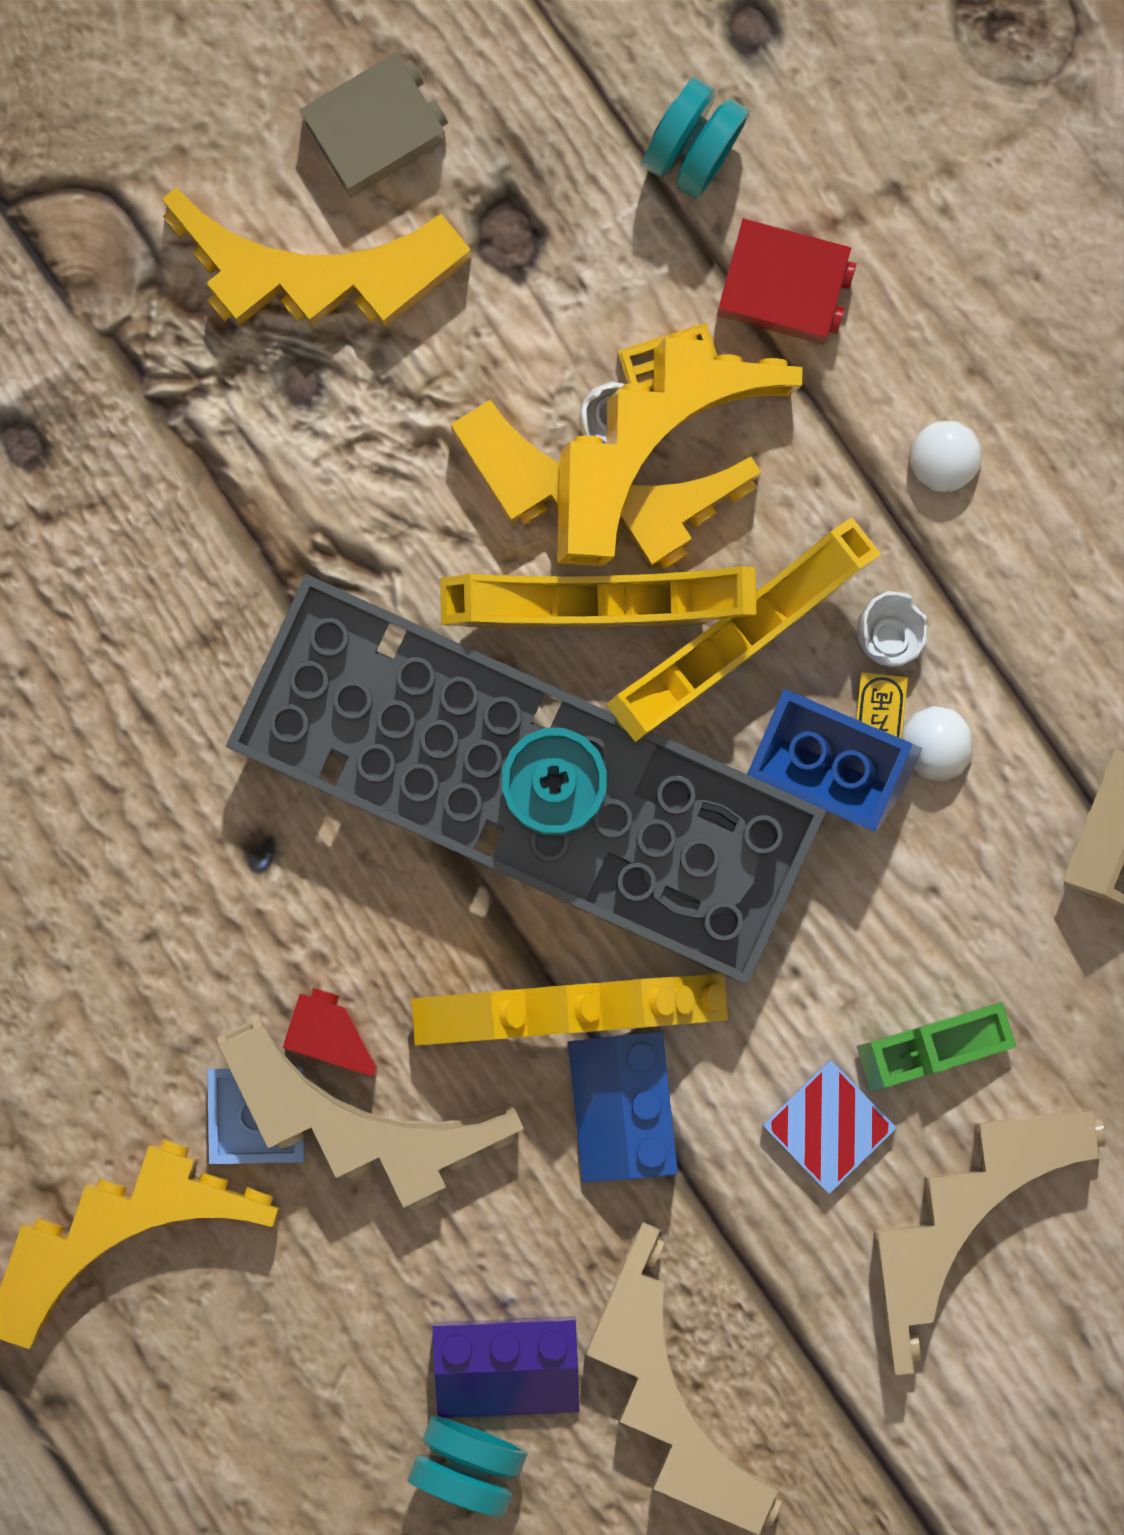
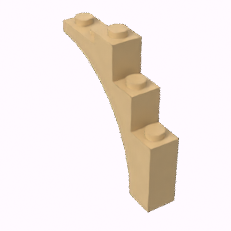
M260 1017L216 1038L219 1048L268 1148L276 1144L280 1149L289 1147L305 1137L303 1131L312 1128L335 1178L344 1174L346 1178L361 1175L372 1167L371 1161L380 1158L403 1208L411 1204L414 1208H419L439 1197L438 1191L446 1188L438 1170L446 1166L450 1171L461 1168L474 1159L473 1153L490 1146L491 1150L502 1148L516 1140L517 1136L515 1133L524 1129L511 1103L477 1116L442 1122L402 1121L367 1113L332 1097L303 1076L278 1049Z

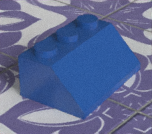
M783 689L747 775L877 832L904 792L922 748L787 689Z
M663 1031L568 1041L582 1182L626 1180L678 1174Z

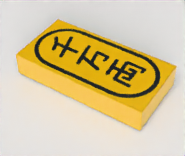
M861 672L855 719L901 738L908 677Z

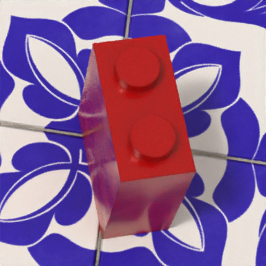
M742 218L716 316L825 345L829 333L838 334L845 308L836 304L840 289L850 290L857 263L848 261L852 247Z

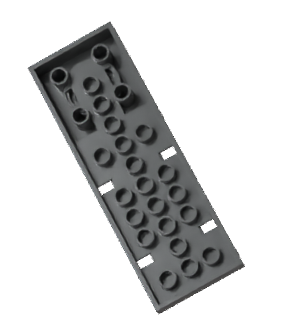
M308 574L304 575L225 746L236 753L261 763L272 771L285 774L546 893L557 901L568 903L574 908L743 985H748L826 813V810L653 731L635 742L628 732L620 727L613 713ZM389 624L406 632L394 659L377 651ZM544 695L561 702L550 728H566L586 737L600 752L607 770L606 796L598 814L582 829L564 836L542 835L524 827L509 811L502 792V768L510 750L525 735L545 728L532 722ZM330 753L347 760L335 786L318 779ZM551 774L545 780L546 788L549 787L551 792L560 791L561 785L564 784L563 778L558 774ZM485 823L503 831L491 857L474 850Z

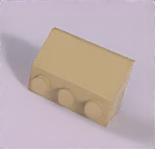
M1114 750L1110 762L1103 773L1102 782L1091 810L1086 816L1085 825L1075 850L1068 861V867L1062 881L1091 896L1123 909L1124 752Z

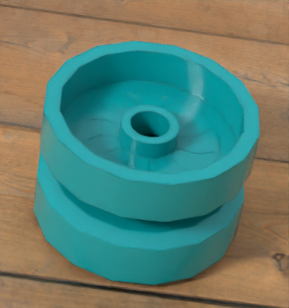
M694 76L683 88L677 99L671 103L660 120L641 161V166L662 178L670 174L681 158L684 157L685 160L676 178L677 188L697 200L707 189L742 132L751 111L730 98L718 106L709 120L706 119L714 103L715 89Z
M543 728L525 735L510 750L502 768V792L509 811L524 827L542 835L564 836L582 829L598 814L606 796L607 770L600 752L586 737L566 728ZM551 774H558L564 780V784L561 785V790L558 792H551L549 787L546 788L545 780Z
M431 1416L422 1440L429 1449L447 1459L426 1454L416 1456L407 1481L413 1486L449 1504L482 1514L504 1518L513 1492L506 1484L488 1474L510 1479L519 1477L528 1452L509 1441L450 1419Z

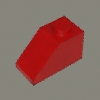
M316 988L312 989L310 996L299 994L282 1048L374 1077L378 1067L350 1012L346 1007L337 1005L340 996Z

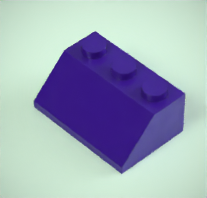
M576 1316L433 1323L434 1376L438 1417L456 1418L580 1412Z

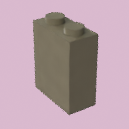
M397 52L300 109L302 120L350 198L446 141L445 131L442 127L447 125L448 121L435 100L427 103L419 90V87L424 85V82L411 60L403 64Z

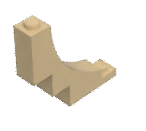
M1083 1110L975 1123L981 1170L925 1177L930 1224L874 1230L891 1372L895 1376L914 1374L913 1362L921 1361L918 1334L917 1332L909 1333V1326L934 1323L939 1296L947 1273L958 1251L972 1230L986 1214L1006 1196L1027 1182L1049 1171L1077 1162L1099 1159L1098 1148L1105 1147V1133L1102 1119H1094V1111Z
M641 1220L585 1353L589 1357L636 1377L619 1416V1422L669 1443L652 1483L653 1489L759 1535L763 1525L771 1528L779 1512L782 1501L775 1498L778 1490L775 1485L755 1476L723 1452L700 1427L685 1404L675 1383L665 1345L663 1328L665 1284L661 1280L642 1273L645 1265L654 1268L664 1241L657 1239L660 1232L658 1227Z

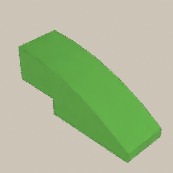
M999 1002L856 1047L869 1089L874 1091L1015 1048L1016 1043L1003 1002Z

